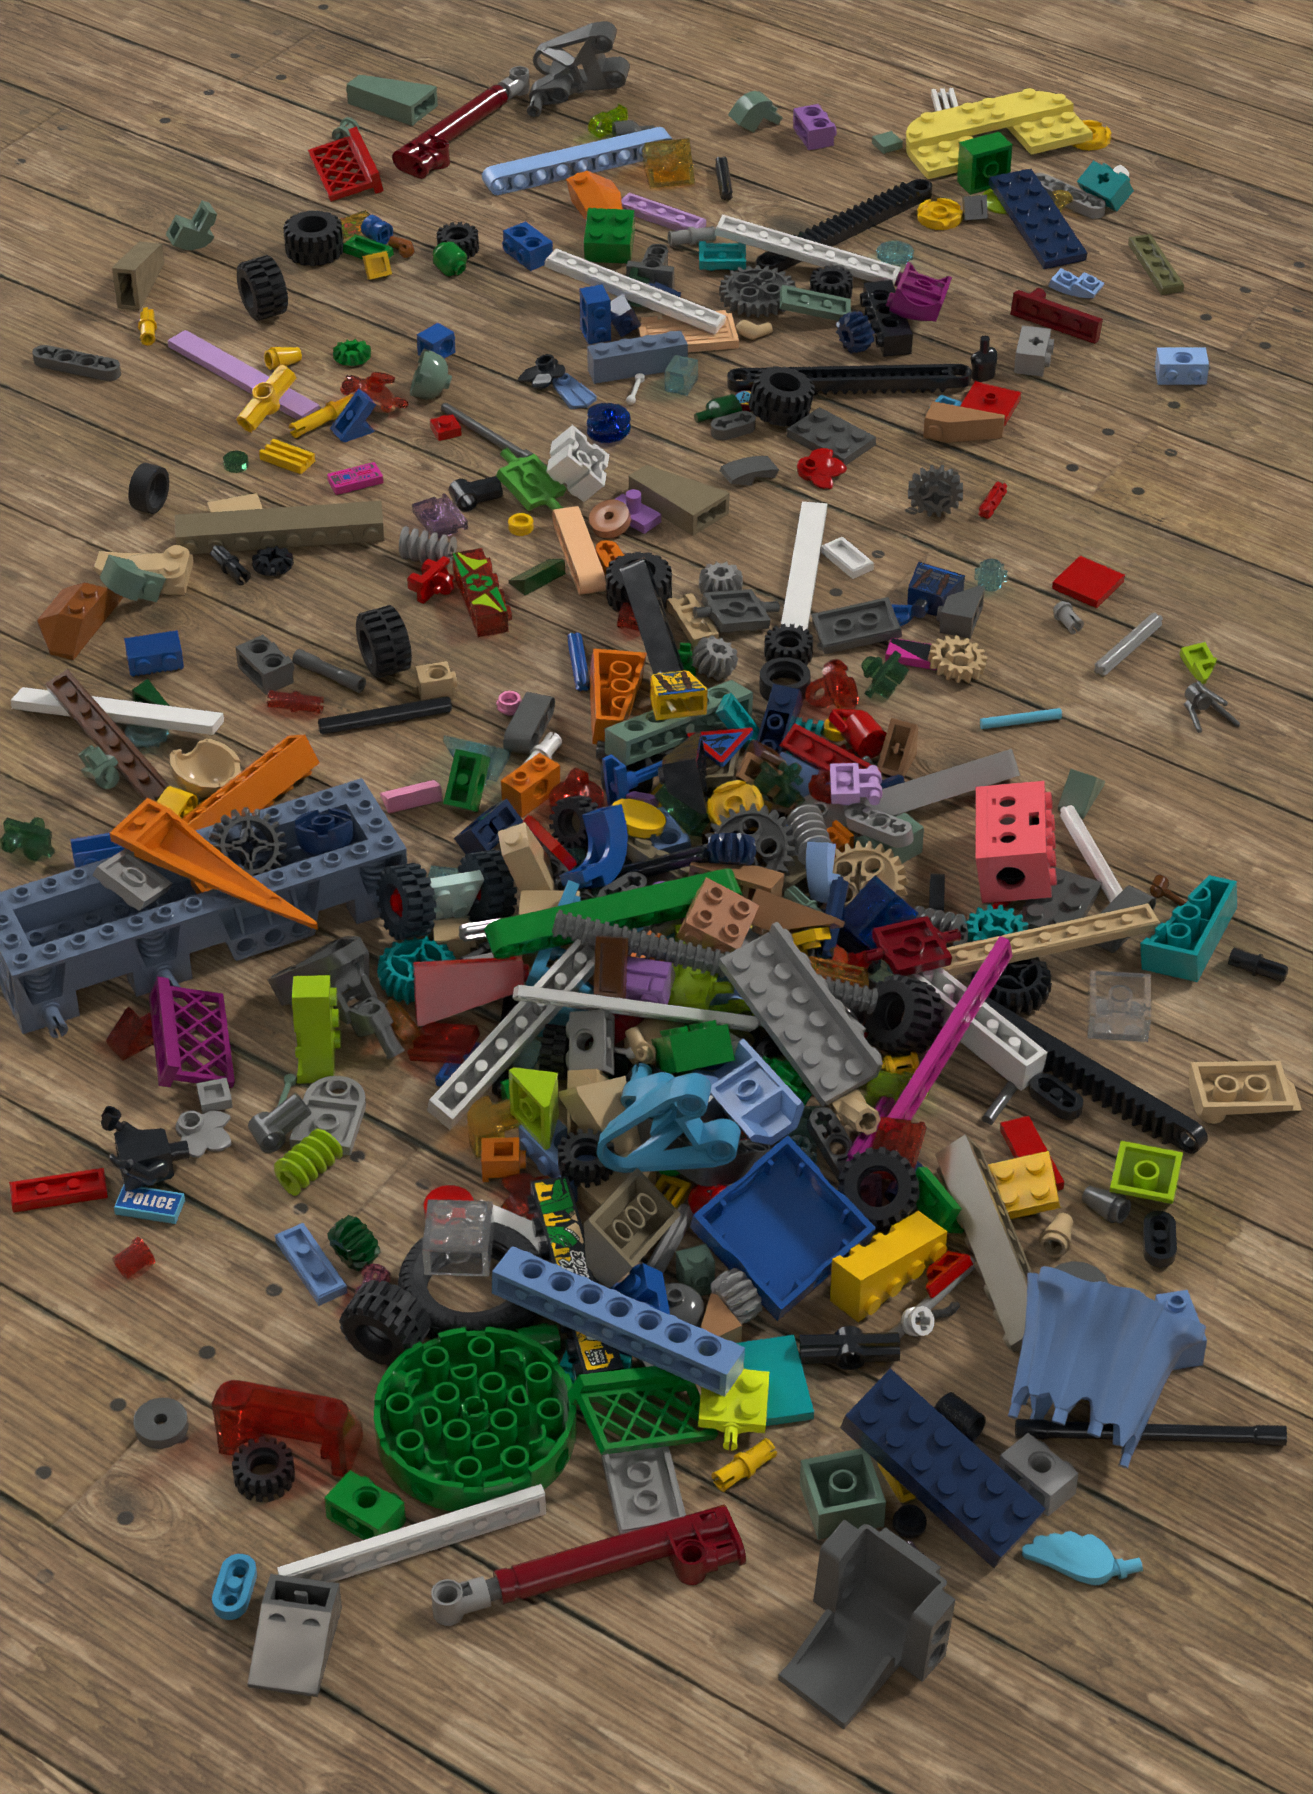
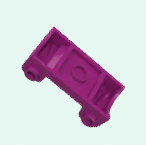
M907 262L904 272L898 273L894 286H897L895 293L890 292L886 306L890 307V312L906 319L936 322L952 277L946 276L941 279H934L918 273L913 264Z

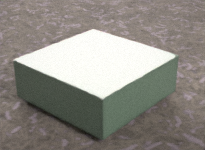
M892 131L872 136V144L883 154L903 148V141Z

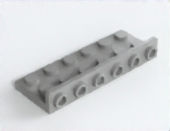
M779 922L773 923L768 933L719 959L718 966L822 1107L827 1106L878 1076L883 1065L880 1053L876 1048L870 1046L864 1038L861 1027L852 1022L846 1013L843 1003L835 999L829 991L825 979L817 975L811 967L808 956L800 952L794 944L790 932L787 929H783Z

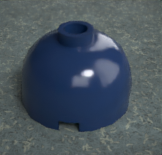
M332 808L328 809L329 814L319 815V810H313L297 817L294 830L301 849L315 857L349 846L353 838V822L349 812Z

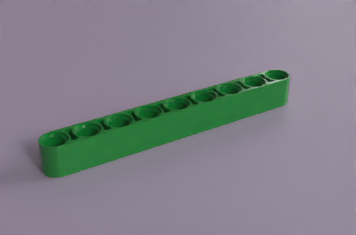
M727 868L499 919L489 923L484 928V932L493 957L496 959H506L574 943V941H571V937L562 939V935L553 936L552 929L556 913L559 910H562L563 914L568 915V912H571L574 917H577L579 914L582 916V919L591 917V921L594 922L596 919H599L602 924H605V921H607L610 926L618 924L619 928L627 926L628 930H632L633 928H641L686 917L692 901L706 877L741 896L743 894L733 870Z

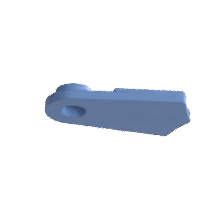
M565 373L560 378H553V387L570 409L587 408L597 401V396L568 373Z

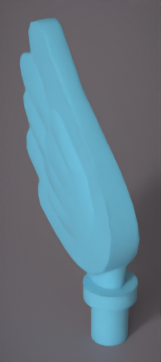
M1068 1531L1064 1534L1040 1535L1033 1539V1544H1026L1022 1547V1556L1025 1559L1043 1564L1076 1581L1090 1585H1102L1113 1576L1124 1579L1127 1578L1128 1574L1143 1571L1140 1558L1125 1561L1122 1558L1115 1560L1108 1546L1092 1534L1082 1537L1075 1532Z

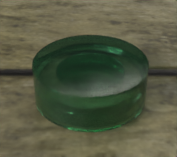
M238 450L228 452L223 457L224 469L231 473L245 471L249 466L248 455Z

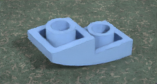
M1060 268L1050 280L1048 287L1075 297L1094 298L1104 286V282L1085 272L1080 277H1077L1071 272Z
M807 842L806 875L810 897L822 903H827L832 880L840 877L839 874L833 873L836 844Z

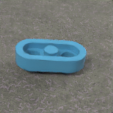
M234 1554L222 1563L212 1594L214 1612L222 1619H237L248 1608L257 1579L256 1564L250 1556ZM237 1575H244L241 1578L236 1577Z

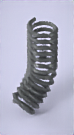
M957 1301L956 1303L951 1302L943 1310L936 1309L931 1312L935 1316L934 1319L949 1317L956 1313L960 1308V1304Z

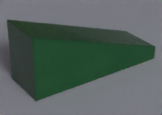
M148 679L132 689L133 702L170 706Z

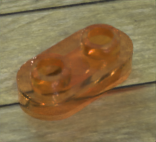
M391 998L385 1004L394 1021L391 1024L393 1026L392 1029L403 1041L409 1039L413 1042L422 1034L411 1016L394 998Z

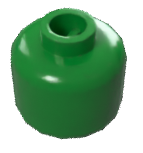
M442 242L435 247L433 251V264L445 276L460 275L465 271L467 255L454 242Z

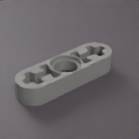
M863 804L850 806L844 812L848 829L884 844L901 848L910 845L914 840L912 826L907 821Z

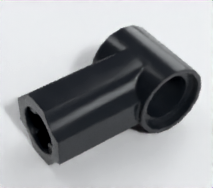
M496 476L468 482L463 478L457 479L450 484L448 489L457 508L463 512L473 510L478 503L498 499L503 496L501 481Z

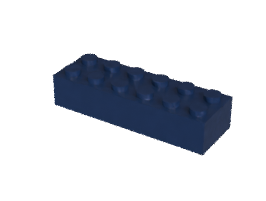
M891 1368L845 1415L840 1426L850 1438L993 1568L1004 1559L1037 1523L1046 1510Z

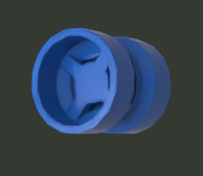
M369 215L362 222L361 232L373 241L387 244L389 238L393 236V227L376 215Z

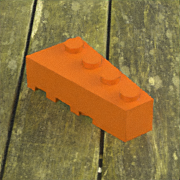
M593 649L589 673L592 744H597L598 741L605 742V728L629 719L643 679L646 652Z

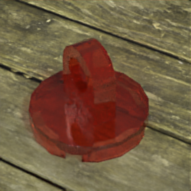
M839 659L826 662L823 667V677L811 682L806 689L807 702L820 709L833 704L837 709H856L855 706L858 705L859 701L858 690L852 676L848 677L845 672L848 670L847 665ZM824 688L823 697L819 700H816V692L819 689Z
M577 767L569 772L565 781L554 786L549 793V806L551 809L553 806H557L556 802L558 800L574 796L591 798V803L596 802L598 804L597 809L604 807V792L601 787L589 781L588 773Z

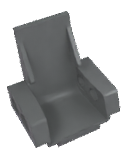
M843 1520L822 1545L819 1554L813 1602L823 1608L825 1612L795 1656L780 1672L778 1680L842 1729H845L900 1666L923 1682L946 1656L956 1600L944 1591L947 1581L939 1575L941 1567L886 1527L880 1532L868 1524H864L857 1529L846 1520Z

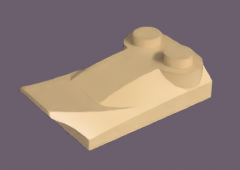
M173 545L166 549L164 553L141 554L99 551L94 571L99 576L102 573L108 555L132 560L141 570L162 574L166 580L160 594L185 595L194 562L193 554H190L189 550L181 545Z
M1281 1061L1191 1062L1190 1093L1196 1114L1202 1121L1215 1124L1223 1121L1226 1115L1302 1111L1295 1086L1285 1076Z

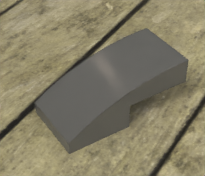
M752 456L729 462L721 466L719 471L730 484L752 485L755 477L776 478L779 469L768 456Z

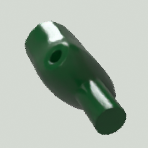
M729 394L710 400L706 404V410L695 413L694 418L696 423L709 419L714 420L718 417L741 412L742 407L734 394Z

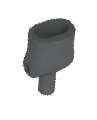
M633 120L612 122L613 137L654 128V125L639 126Z

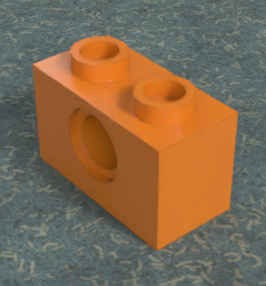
M538 753L501 780L502 801L507 799L518 815L523 818L561 790L560 765L545 755Z

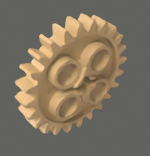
M857 841L854 849L845 844V852L843 853L835 849L836 857L834 858L833 873L842 876L845 872H851L848 876L844 877V880L849 882L846 898L852 897V899L845 902L842 921L847 922L850 930L854 929L856 923L860 924L862 930H865L866 923L868 922L875 928L877 927L876 920L879 918L886 923L887 918L885 914L889 912L896 915L894 905L902 906L903 901L900 896L907 895L906 888L904 887L908 885V880L904 876L907 873L904 865H901L899 856L894 857L892 849L885 851L881 843L874 849L871 841H868L866 847H862L860 841ZM858 864H861V875L864 880L861 882L862 895L864 898L863 907H860L861 897L858 892V889H860ZM873 869H879L876 873H870ZM875 894H881L876 899H870ZM823 903L821 909H826L827 903Z

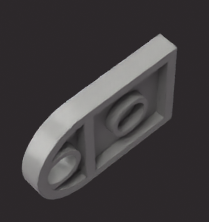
M329 1076L319 1079L310 1085L305 1092L303 1101L312 1113L293 1128L289 1139L290 1148L300 1144L302 1139L309 1136L311 1131L321 1129L336 1138L342 1147L343 1155H351L366 1109L365 1092L358 1082L348 1077ZM335 1089L346 1090L345 1092L340 1094L332 1093V1091Z

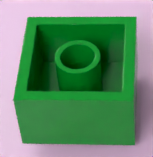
M1000 132L959 142L957 182L970 195L991 189L989 177L1011 173L1013 144Z
M588 208L583 242L584 259L589 262L627 264L628 261H631L635 235L634 210Z
M716 1020L688 1025L689 1031L687 1026L660 1031L661 1037L651 1039L652 1045L656 1048L657 1052L655 1058L657 1068L669 1074L735 1061L728 1024L717 1026Z

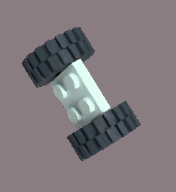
M493 849L466 854L460 860L462 865L458 866L459 874L436 878L426 877V870L424 868L421 869V865L415 863L384 868V871H381L379 874L381 878L377 881L379 889H376V896H379L377 906L381 908L379 915L381 920L385 921L384 928L389 930V935L394 937L395 940H403L430 934L431 929L435 925L433 920L470 915L469 920L473 923L510 917L511 914L515 913L513 905H517V899L514 897L517 893V887H514V879L503 859L501 851Z

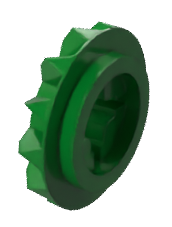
M346 339L345 342H338L337 346L333 347V359L342 365L357 366L367 362L371 357V347L366 345L365 341L358 342L357 339L353 341Z

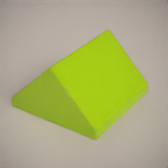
M514 1067L509 1070L510 1113L542 1148L547 1150L551 1148L559 1117L558 1073Z
M1120 1141L1109 1192L1173 1204L1183 1152Z

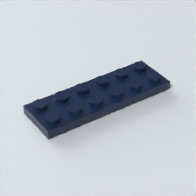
M1032 169L989 177V186L1043 269L1087 260V251Z

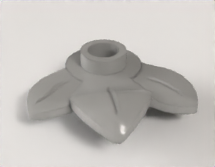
M215 1110L200 1114L197 1111H187L179 1116L176 1122V1132L181 1137V1141L187 1140L190 1156L200 1158L206 1149L215 1152L225 1150L231 1146L230 1136L223 1129L231 1117L224 1112Z

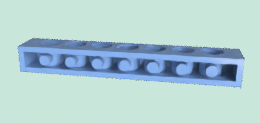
M512 1246L492 1271V1294L721 1396H726L744 1369L745 1348L735 1342L723 1339L703 1328H698L682 1321L674 1315L666 1314L650 1307L644 1302H639L625 1296L617 1290L609 1289L593 1282L587 1277L577 1275L557 1264H552L536 1257L530 1252Z

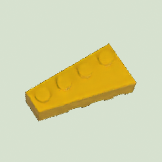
M917 1211L892 1225L887 1235H883L880 1232L872 1236L868 1246L862 1247L858 1244L850 1249V1256L843 1258L839 1255L833 1258L830 1302L858 1323L867 1315H873L883 1302L890 1297L898 1295L904 1285L912 1279L919 1278L925 1268L946 1253L947 1231L920 1211Z

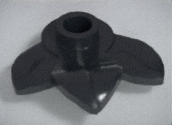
M545 354L536 359L535 366L526 369L520 375L518 382H532L535 390H542L552 383L553 378L562 377L566 370L564 365H560L553 355Z

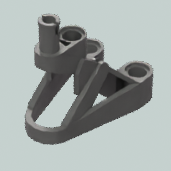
M607 21L594 22L541 43L536 48L533 64L540 73L546 76L535 81L529 93L530 104L527 108L528 115L539 117L543 105L566 102L568 97L574 93L579 94L585 90L614 89L625 85L630 69L629 62L622 57L606 58L604 54L612 50L617 34L615 25ZM585 42L576 57L562 49L563 47ZM540 54L553 60L552 65L545 64L541 60ZM582 64L583 69H578L577 66Z
M345 936L336 939L316 950V954L296 965L285 968L267 979L279 1003L283 1006L287 1004L292 1005L293 976L330 975L331 988H337V1006H333V1009H339V1020L348 1025L351 1024L357 1037L375 1034L387 1059L393 1058L404 1051L390 1025L394 1021L385 1004L378 1000L377 994L369 981V952L361 937ZM354 998L360 1000L349 1007L347 1005V1002Z

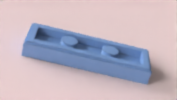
M304 1223L275 1235L276 1244L318 1306L347 1294V1285Z

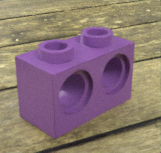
M819 104L793 109V129L808 150L834 146V136L837 134L836 126L830 121L827 113L822 110Z

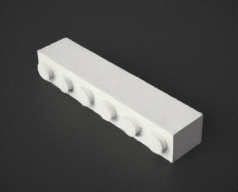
M943 968L906 976L932 985L936 989L935 992L940 994L942 999L939 1003L944 1005V1011L941 1012L944 1021L943 1024L940 1023V1026L943 1027L967 987ZM984 1002L960 1042L1022 1091L1030 1085L1031 1079L1035 1075L1043 1073L1047 1051Z

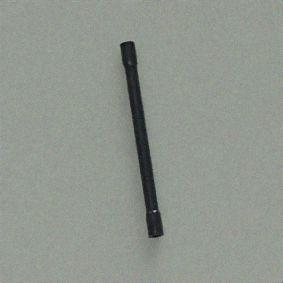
M1015 1419V1439H1021L1029 1433L1035 1439L1040 1440L1047 1438L1113 1440V1424H1105L1100 1438L1087 1434L1090 1422L1066 1421L1065 1425H1061L1045 1419ZM1147 1424L1140 1440L1253 1443L1255 1445L1286 1446L1287 1427L1286 1425Z

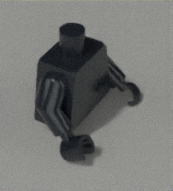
M107 1106L101 1115L102 1128L106 1131L116 1130L114 1139L117 1158L114 1154H110L109 1160L114 1166L120 1168L125 1191L147 1185L151 1186L157 1182L171 1179L174 1176L173 1161L190 1158L187 1140L169 1143L165 1129L140 1130L126 1121L120 1122L121 1112L115 1107Z

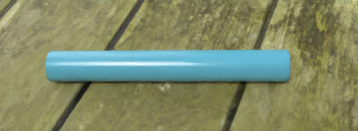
M1061 708L982 718L980 719L981 729L1062 719Z

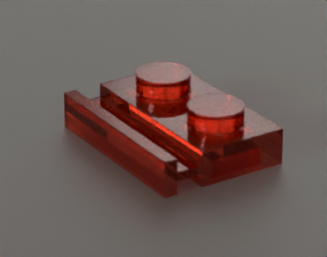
M429 1023L422 1026L413 1041V1049H408L407 1053L411 1061L463 1064L465 1061L464 1055L470 1053L480 1036V1031L477 1025Z
M881 1116L872 1145L873 1150L879 1149V1147H885L889 1151L894 1150L903 1158L905 1157L915 1171L927 1130L925 1122L912 1123L911 1120ZM883 1171L867 1175L868 1177L895 1180L891 1174Z

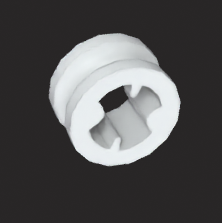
M924 1306L907 1308L901 1318L902 1328L909 1336L928 1335L934 1327V1316L931 1310ZM915 1318H920V1325H916Z

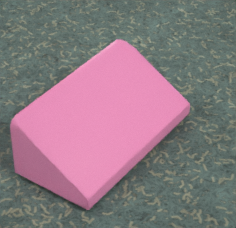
M432 780L382 792L380 796L389 814L442 801V789L439 783Z

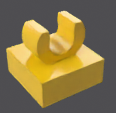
M387 251L362 256L368 280L392 274Z

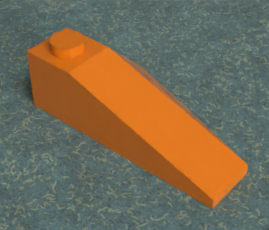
M589 171L576 173L574 176L566 179L571 202L585 220L587 219L588 208L623 209L621 193L611 180Z

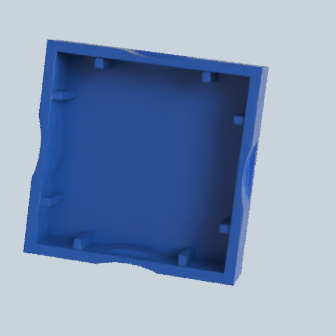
M788 1135L756 1161L746 1175L724 1188L693 1215L690 1228L707 1244L710 1250L729 1270L737 1268L746 1274L754 1287L757 1288V1293L761 1297V1304L777 1321L831 1275L833 1258L839 1255L846 1258L851 1255L849 1254L851 1248L858 1244L862 1247L865 1246L872 1239L876 1229L844 1194L836 1190L824 1178L819 1167Z

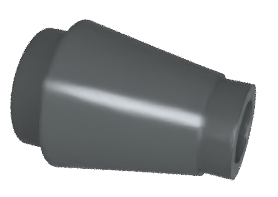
M1088 1186L1082 1195V1202L1110 1223H1122L1129 1215L1131 1202L1126 1199L1124 1194Z

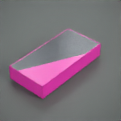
M891 638L885 654V661L931 669V662H928L931 644Z

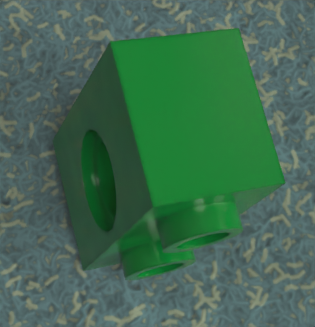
M455 749L443 804L478 812L491 758L483 754Z
M351 1470L324 1497L327 1519L362 1540L400 1529L406 1523L404 1501L397 1494L381 1489L370 1478L359 1476Z

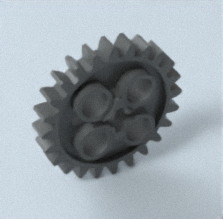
M757 265L755 269L747 266V270H743L739 267L738 272L730 271V275H725L724 280H721V285L719 286L720 301L724 302V307L730 306V311L738 310V315L744 312L747 317L755 314L756 318H759L760 314H764L766 317H769V313L778 315V310L786 311L780 309L779 291L782 285L796 287L795 281L791 280V276H785V271L778 273V268L769 270V266H766L764 269H760V266Z
M752 803L750 811H746L742 804L740 805L739 813L736 814L730 808L729 818L719 815L721 824H711L715 832L714 834L730 832L746 834L749 828L758 827V830L749 836L755 839L758 857L767 864L764 868L784 873L785 876L790 875L786 866H795V862L790 856L798 854L796 848L793 847V845L797 844L795 836H791L794 831L791 825L786 826L788 823L786 818L781 817L778 819L779 814L777 810H773L769 814L767 806L764 805L760 811H757L755 803ZM711 833L706 834L705 836H706L707 840H708V838L711 837V835H713V834H711ZM768 847H777L774 853L764 854ZM755 858L754 863L751 865L762 867Z

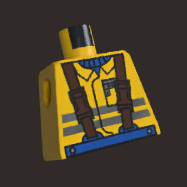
M662 670L658 674L651 676L650 700L656 721L707 714L708 690L689 671L671 672L669 670Z

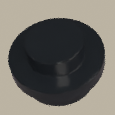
M907 1504L901 1506L894 1513L892 1526L900 1536L915 1538L924 1533L927 1519L918 1506Z

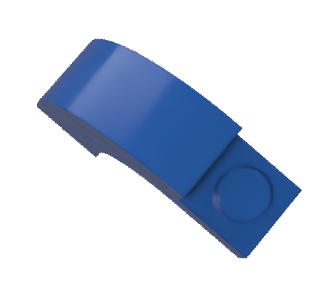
M622 804L598 808L582 815L588 835L587 856L579 867L560 875L562 886H566L568 880L580 884L579 888L603 887L610 884L618 876L625 861L628 842L627 825Z

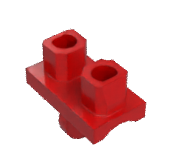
M443 556L437 562L427 559L421 567L422 576L414 572L408 576V589L417 593V602L424 604L434 594L448 595L454 590V577L449 574L447 569L450 558Z

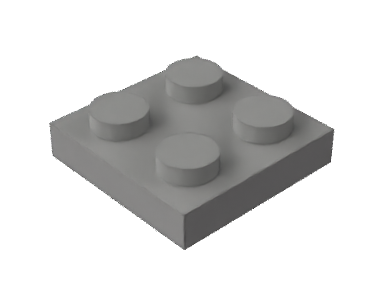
M126 848L97 866L92 875L105 888L114 891L129 906L139 911L167 893L172 885V882L143 860L135 857Z

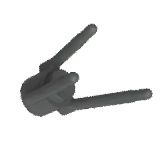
M1200 681L1191 684L1186 689L1185 698L1187 701L1184 703V706L1189 711L1198 733L1202 732V728L1195 709L1205 710L1210 705L1236 727L1240 726L1239 721L1219 705L1227 706L1228 702L1206 688Z

